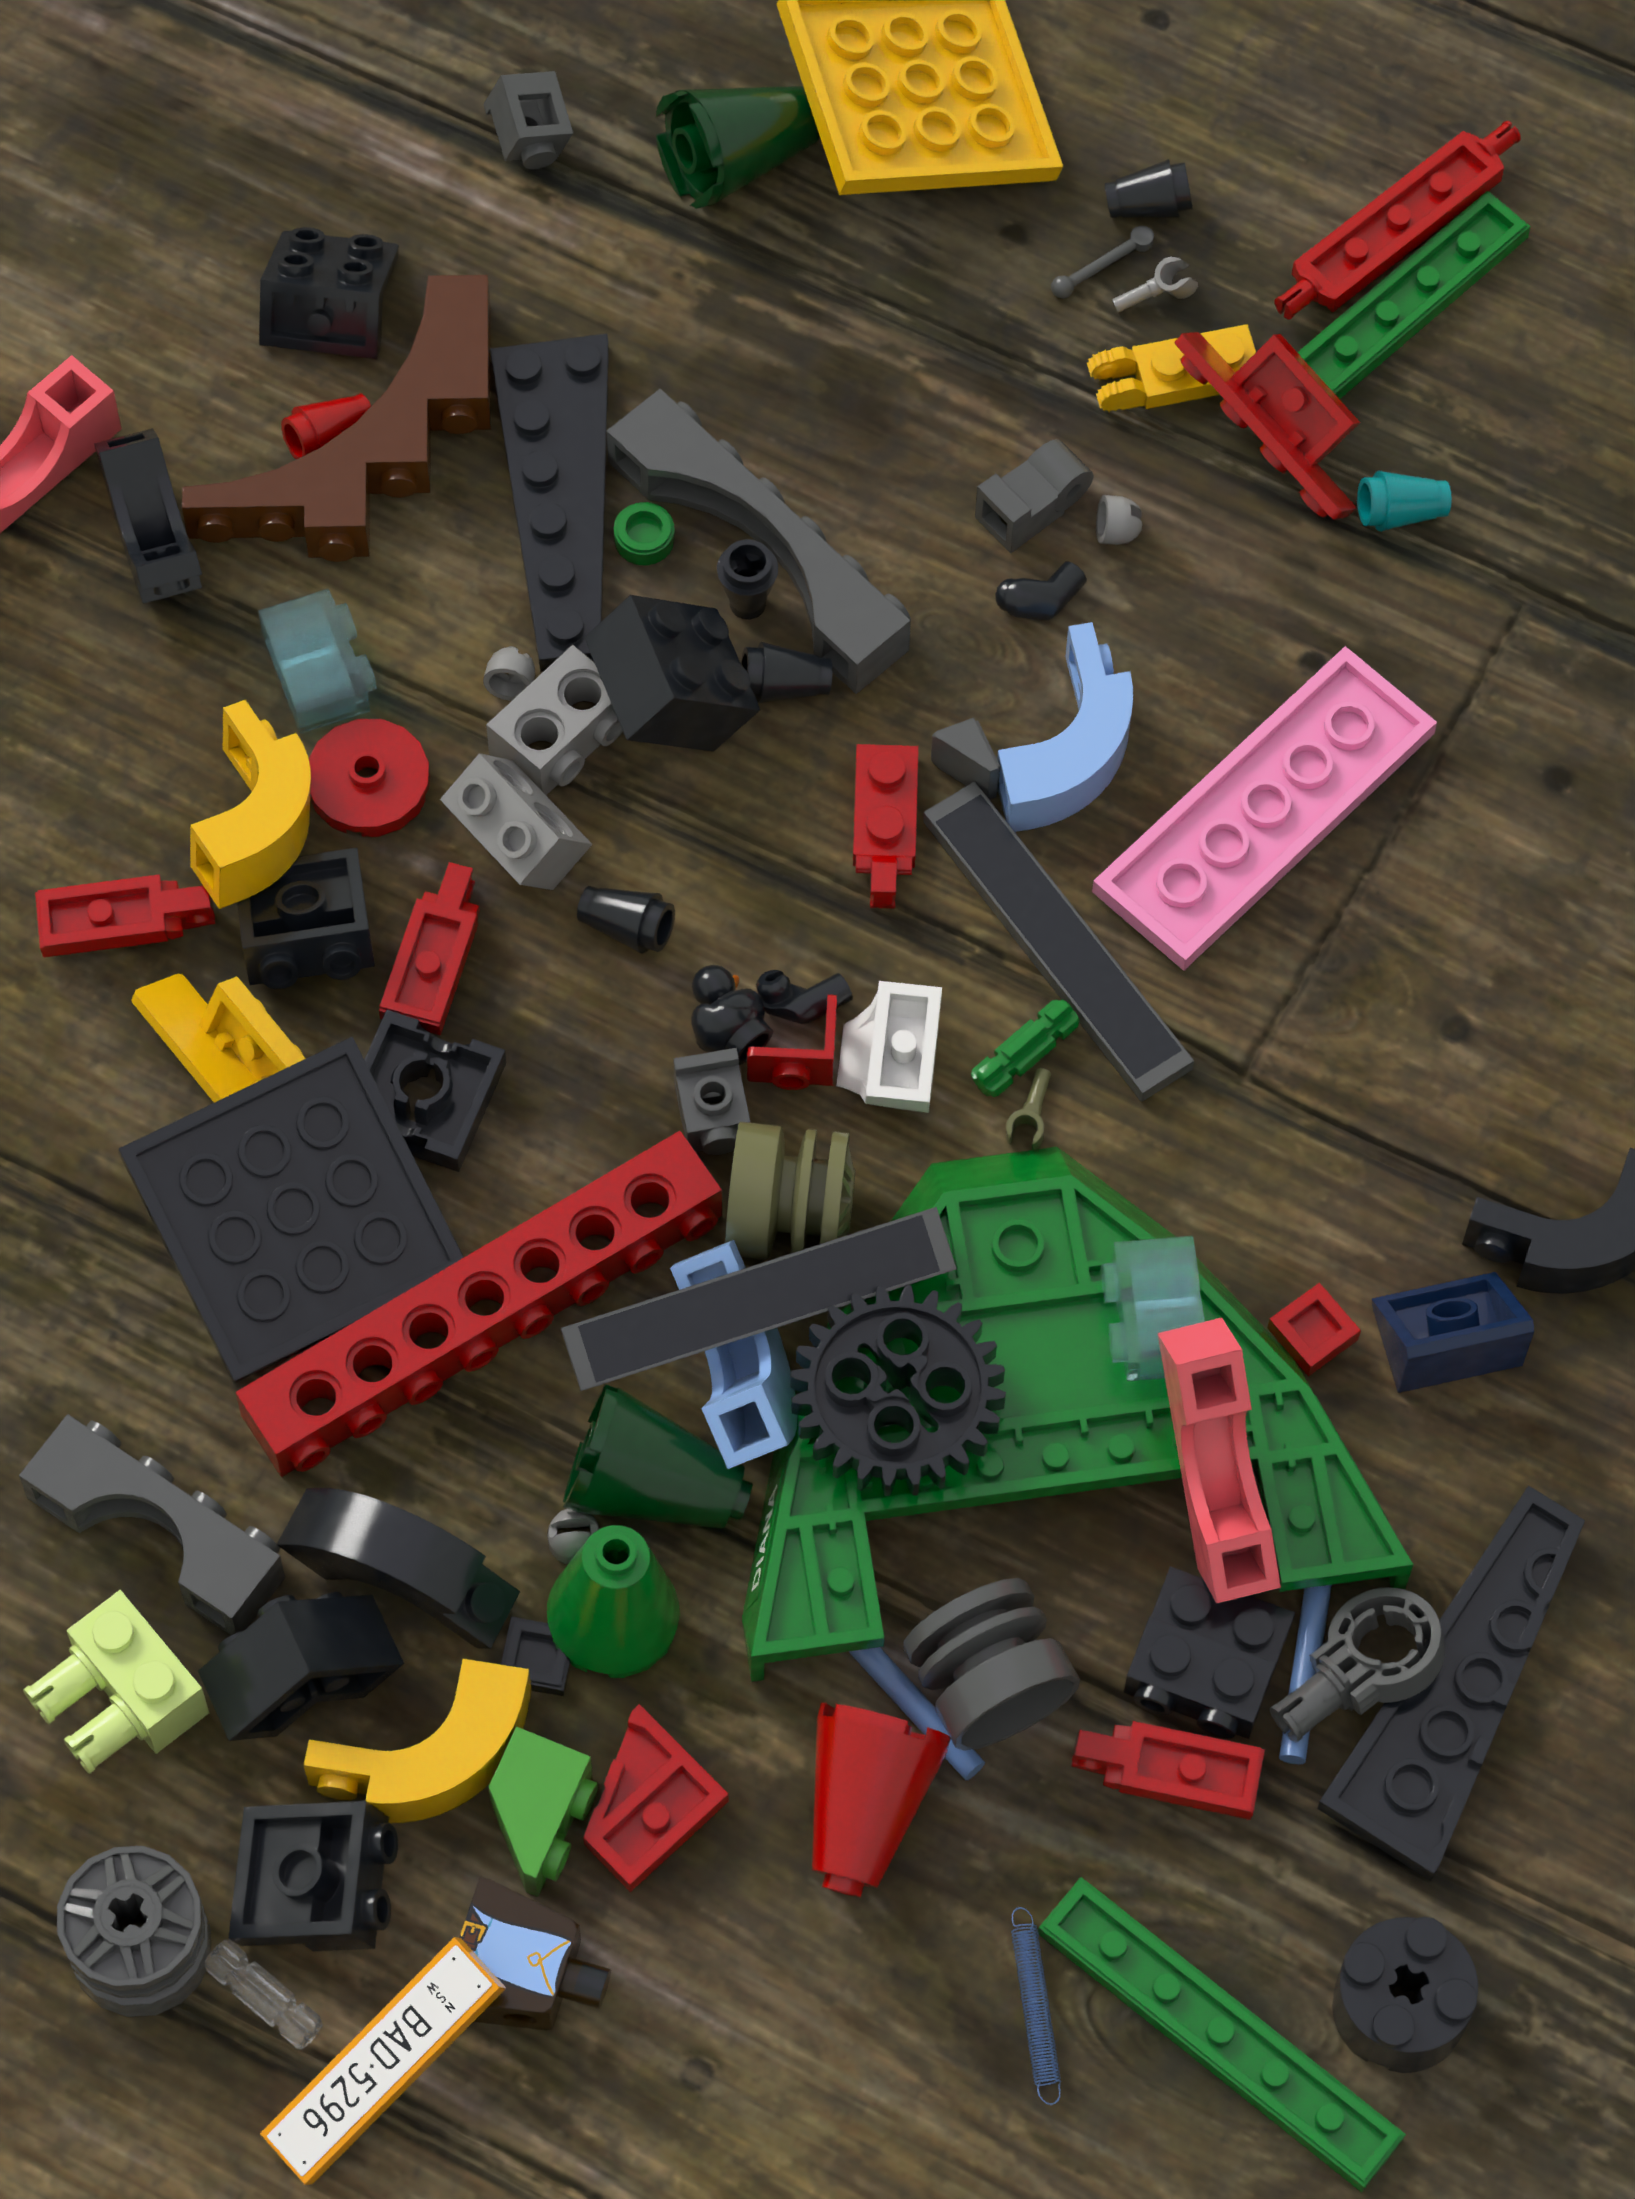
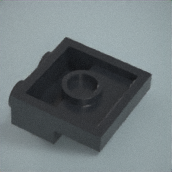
M357 848L298 856L290 869L280 879L256 895L237 902L242 948L249 986L264 984L271 989H285L292 986L298 978L327 974L333 979L345 980L355 976L362 968L375 967Z
M1170 1567L1128 1671L1123 1693L1134 1696V1702L1147 1711L1160 1715H1170L1174 1711L1196 1719L1197 1725L1202 1730L1214 1736L1231 1739L1236 1734L1249 1739L1291 1628L1295 1612L1252 1596L1216 1603L1203 1578Z
M367 1801L244 1807L228 1939L240 1946L303 1944L312 1951L375 1949L377 1931L385 1930L391 1918L390 1898L388 1893L382 1889L384 1864H392L398 1853V1836L395 1827L389 1823V1817Z

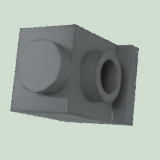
M555 71L501 75L483 104L486 115H492L504 160H522L523 166L527 169H539L552 164L559 157L573 135Z
M737 1048L673 1058L674 1086L685 1138L695 1152L703 1151L708 1155H722L734 1151L739 1122H750ZM722 1101L721 1103L716 1105L707 1104L710 1102Z

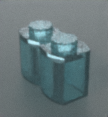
M325 589L258 611L261 632L300 734L370 712L368 692L377 690L376 681L366 654L355 657L349 640L357 638V633L346 603L336 606L329 589Z
M1193 1236L1114 1242L1113 1262L1102 1263V1284L1105 1303L1117 1302L1120 1320L1119 1323H1109L1112 1363L1124 1362L1127 1381L1165 1378L1157 1333L1205 1322Z

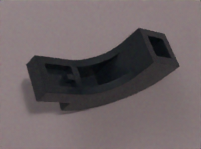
M154 429L95 443L114 517L142 603L202 588L199 577L202 575L198 557L184 528L159 437Z
M1629 1149L1613 1195L1602 1207L1589 1215L1571 1220H1552L1477 1197L1462 1245L1474 1248L1477 1254L1490 1261L1506 1263L1512 1260L1523 1264L1516 1287L1536 1292L1560 1294L1584 1292L1614 1283L1629 1275L1635 1270V1149Z
M307 1488L277 1542L281 1549L325 1580H356L389 1591L419 1607L477 1649H491L521 1592L482 1563L486 1556L458 1537L401 1508L350 1491L333 1488Z

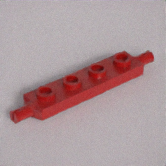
M1504 121L1501 126L1484 139L1462 131L1293 262L1292 276L1296 279L1297 284L1274 300L1280 314L1284 312V318L1290 320L1312 301L1326 306L1332 313L1468 208L1486 191L1491 190L1502 181L1504 166L1499 156L1514 144L1520 142L1521 135L1517 127L1514 126L1511 129L1512 123Z

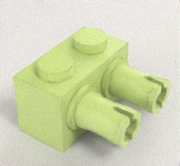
M121 1590L117 1591L66 1630L72 1645L69 1648L71 1656L34 1684L28 1685L23 1689L30 1703L36 1710L40 1709V1715L48 1724L55 1721L58 1715L95 1687L100 1691L104 1690L109 1696L112 1705L74 1734L64 1738V1742L77 1760L80 1758L81 1766L89 1774L135 1737L141 1741L144 1739L155 1754H157L209 1714L202 1687Z

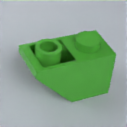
M516 1726L490 1782L489 1792L492 1809L524 1889L527 1893L539 1897L547 1878L553 1881L559 1879L568 1860L572 1845L564 1841L574 1818L584 1821L595 1800L599 1783L591 1780L593 1777L591 1756Z

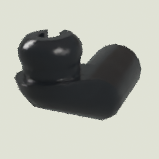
M770 970L763 973L756 983L758 995L764 1003L767 1014L799 1024H808L826 1014L827 995H837V1008L853 1000L850 987L840 973H836L808 989L791 984L789 977L780 970Z

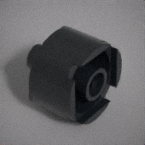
M1399 1917L1379 1922L1359 1935L1344 1957L1335 1983L1332 2003L1333 2017L1337 2030L1345 2044L1354 2054L1365 2061L1370 2060L1378 2065L1387 2067L1389 2071L1413 2073L1431 2068L1452 2053L1467 2028L1477 2004L1478 1979L1472 1958L1463 1944L1446 1930L1441 1922L1434 1918ZM1401 1986L1406 1992L1413 1991L1417 1995L1415 2004H1411L1405 1995L1394 1998L1392 1995L1394 1987Z

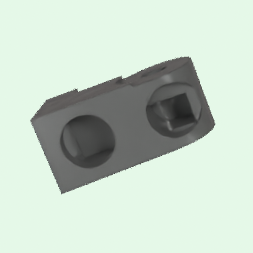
M1051 440L1039 447L1027 461L1002 478L994 474L977 486L975 518L1012 553L1061 517L1066 509L1077 502L1090 487L1094 478L1093 472L1061 440ZM999 515L1007 523V526L1002 523V521L999 518Z

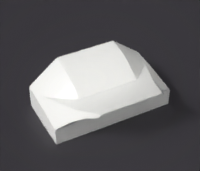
M879 981L878 991L871 1005L843 1026L836 1086L861 1095L865 1104L929 1113L942 987Z

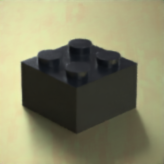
M630 595L584 637L627 740L714 752L760 711L750 686V677L739 661L728 635V626L720 616L717 608Z

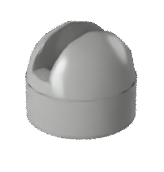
M1103 495L1099 501L1096 517L1098 542L1100 544L1120 545L1135 539L1142 531V521L1140 520L1142 517L1141 508L1132 499L1122 496Z
M513 646L496 651L486 667L483 679L485 688L492 695L500 699L512 701L534 681V662L527 653L522 655Z
M569 1509L560 1511L550 1522L547 1532L548 1545L552 1555L560 1562L568 1565L587 1539L600 1529L598 1522L591 1514L575 1513V1511ZM560 1528H590V1533L572 1531L557 1535V1531Z

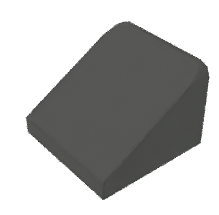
M973 717L936 731L932 735L931 761L933 764L965 786L975 781L989 800L996 798L999 788L1000 764L979 721H975Z

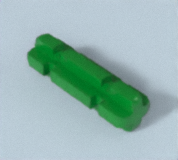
M1052 1000L1037 1013L1038 1019L1035 1022L1030 1019L994 1050L995 1057L990 1059L987 1056L972 1069L971 1078L978 1089L987 1097L999 1096L1013 1084L1012 1077L1016 1074L1021 1077L1056 1047V1040L1059 1037L1064 1040L1077 1029L1080 1020L1070 1004L1065 1000Z

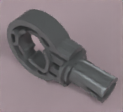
M1377 1588L1353 1597L1334 1616L1328 1631V1641L1309 1655L1316 1674L1279 1703L1270 1707V1713L1284 1734L1291 1730L1288 1733V1737L1296 1743L1303 1738L1302 1736L1338 1708L1351 1711L1354 1709L1361 1715L1377 1702H1397L1422 1692L1436 1679L1445 1659V1642L1436 1612L1419 1595L1399 1588ZM1384 1614L1387 1625H1398L1406 1628L1407 1631L1415 1636L1417 1650L1412 1649L1404 1659L1399 1662L1381 1663L1380 1660L1371 1659L1358 1651L1361 1639L1369 1631L1379 1627L1376 1616ZM1430 1639V1643L1426 1651L1425 1640Z

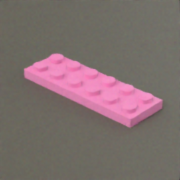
M1345 646L1093 881L1092 893L1184 971L1435 734L1437 721Z

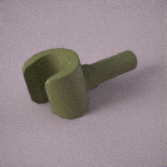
M1044 1068L1036 1070L1023 1109L1015 1111L1008 1118L1006 1123V1139L1009 1144L1012 1142L1015 1128L1022 1124H1028L1037 1131L1033 1138L1032 1150L1041 1147L1044 1141V1123L1040 1115L1042 1112L1041 1106L1051 1077L1049 1070Z

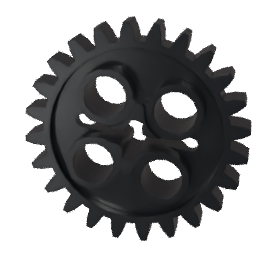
M905 1285L899 1301H890L884 1286H878L876 1303L867 1305L857 1292L852 1293L851 1313L846 1315L839 1308L831 1305L828 1308L827 1319L831 1329L829 1330L821 1325L812 1323L809 1327V1340L814 1347L798 1346L796 1350V1362L804 1369L791 1371L790 1388L802 1392L791 1397V1412L795 1415L806 1416L799 1422L798 1435L800 1439L819 1436L813 1445V1458L815 1461L834 1454L833 1476L835 1478L841 1477L851 1468L857 1470L858 1490L863 1491L874 1476L882 1479L884 1496L891 1495L896 1480H905L909 1491L915 1496L919 1493L920 1477L927 1475L941 1489L945 1487V1467L949 1465L958 1473L966 1475L969 1470V1459L965 1451L984 1457L987 1453L988 1441L982 1433L998 1434L1000 1417L992 1411L1004 1409L1006 1392L994 1388L1004 1383V1366L989 1364L996 1358L997 1344L995 1341L976 1344L982 1335L983 1323L980 1320H975L961 1326V1303L957 1302L944 1313L937 1310V1291L933 1290L926 1297L923 1304L914 1302L911 1285ZM896 1338H906L912 1340L919 1348L909 1355H898L887 1349L886 1345ZM861 1348L869 1349L876 1357L877 1365L865 1354L859 1353L858 1350ZM853 1376L860 1378L868 1386L858 1394H846L835 1387V1383L844 1377ZM887 1381L896 1389L889 1394L886 1393ZM906 1386L910 1388L909 1399L900 1391ZM937 1386H949L957 1390L961 1397L952 1403L943 1404L933 1400L928 1393ZM919 1415L931 1426L937 1427L938 1430L934 1433L928 1432L920 1423ZM895 1424L902 1426L910 1434L902 1442L890 1443L881 1439L877 1435V1431L886 1425Z

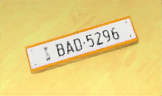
M454 1937L283 2109L260 2135L304 2185H312L493 2003L506 1987L461 1938Z

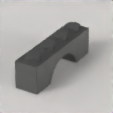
M67 1414L19 1475L27 1499L78 1533L99 1522L118 1517L142 1518L164 1527L178 1540L184 1551L183 1565L178 1581L184 1604L230 1635L247 1629L257 1616L258 1610L267 1603L285 1579L281 1557L278 1554L280 1551L279 1546L268 1535L255 1527L248 1526L243 1531L226 1520L227 1513L223 1507L205 1493L195 1491L190 1496L172 1484L174 1481L172 1474L154 1459L143 1455L138 1461L119 1448L122 1445L120 1440L103 1425L91 1420L85 1426Z

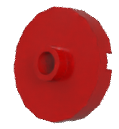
M356 719L335 726L317 741L308 758L311 772L310 800L315 812L333 829L346 834V830H349L351 832H362V837H379L402 829L420 813L426 801L425 796L430 786V768L422 745L404 727L383 719ZM364 768H374L378 771L369 778L358 775V772Z

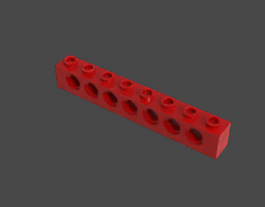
M678 1131L236 1391L241 1417L281 1477L295 1469L298 1472L312 1469L327 1458L331 1451L330 1448L352 1435L354 1438H362L371 1434L386 1421L387 1414L408 1402L411 1405H417L428 1400L441 1389L443 1381L463 1369L467 1372H472L482 1368L495 1358L499 1351L498 1348L519 1336L522 1339H527L539 1334L552 1323L554 1315L574 1303L577 1306H584L593 1302L608 1289L611 1281L628 1271L632 1273L645 1271L663 1256L665 1249L685 1238L687 1241H693L707 1234L717 1224L718 1218L722 1216V1189L682 1132ZM645 1203H658L666 1208L664 1213L652 1218L643 1217L635 1212L640 1205ZM591 1235H603L612 1241L607 1247L600 1250H590L580 1244L582 1240ZM537 1267H547L557 1273L553 1279L544 1283L532 1282L525 1277L529 1271ZM485 1299L494 1300L502 1305L497 1312L488 1316L477 1315L470 1311V1308L476 1302ZM428 1332H437L446 1337V1340L440 1346L432 1349H424L414 1343L419 1336ZM372 1365H382L391 1370L384 1379L377 1382H367L358 1377L363 1369ZM316 1398H326L335 1403L327 1413L314 1416L302 1411L306 1403Z

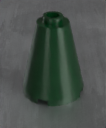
M804 87L678 90L663 96L656 109V118L665 115L666 132L656 135L657 148L664 171L673 189L680 197L690 194L695 199L690 205L695 209L716 204L813 145L820 138Z
M604 1384L588 1419V1422L591 1424L583 1443L580 1442L563 1496L564 1508L575 1511V1513L722 1529L726 1526L730 1517L741 1520L753 1483L743 1480L744 1465L739 1464L727 1469L720 1450L621 1388Z

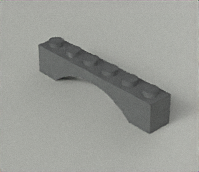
M660 388L607 430L608 463L648 500L680 504L710 513L742 529L753 539L764 544L774 554L777 561L789 574L803 599L812 628L814 655L820 658H831L832 672L855 694L860 692L909 651L911 620L905 606L895 596L891 594L884 596L868 581L867 574L862 566L849 555L842 557L826 542L822 530L812 519L807 516L800 518L785 504L782 494L771 481L763 477L758 479L743 465L740 455L730 443L723 439L717 441L702 427L699 417L689 405L682 401L676 403Z

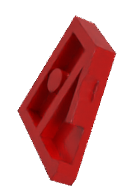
M639 1704L630 1714L626 1734L616 1760L613 1759L604 1782V1791L598 1806L594 1808L583 1837L584 1846L631 1892L729 1802V1794Z

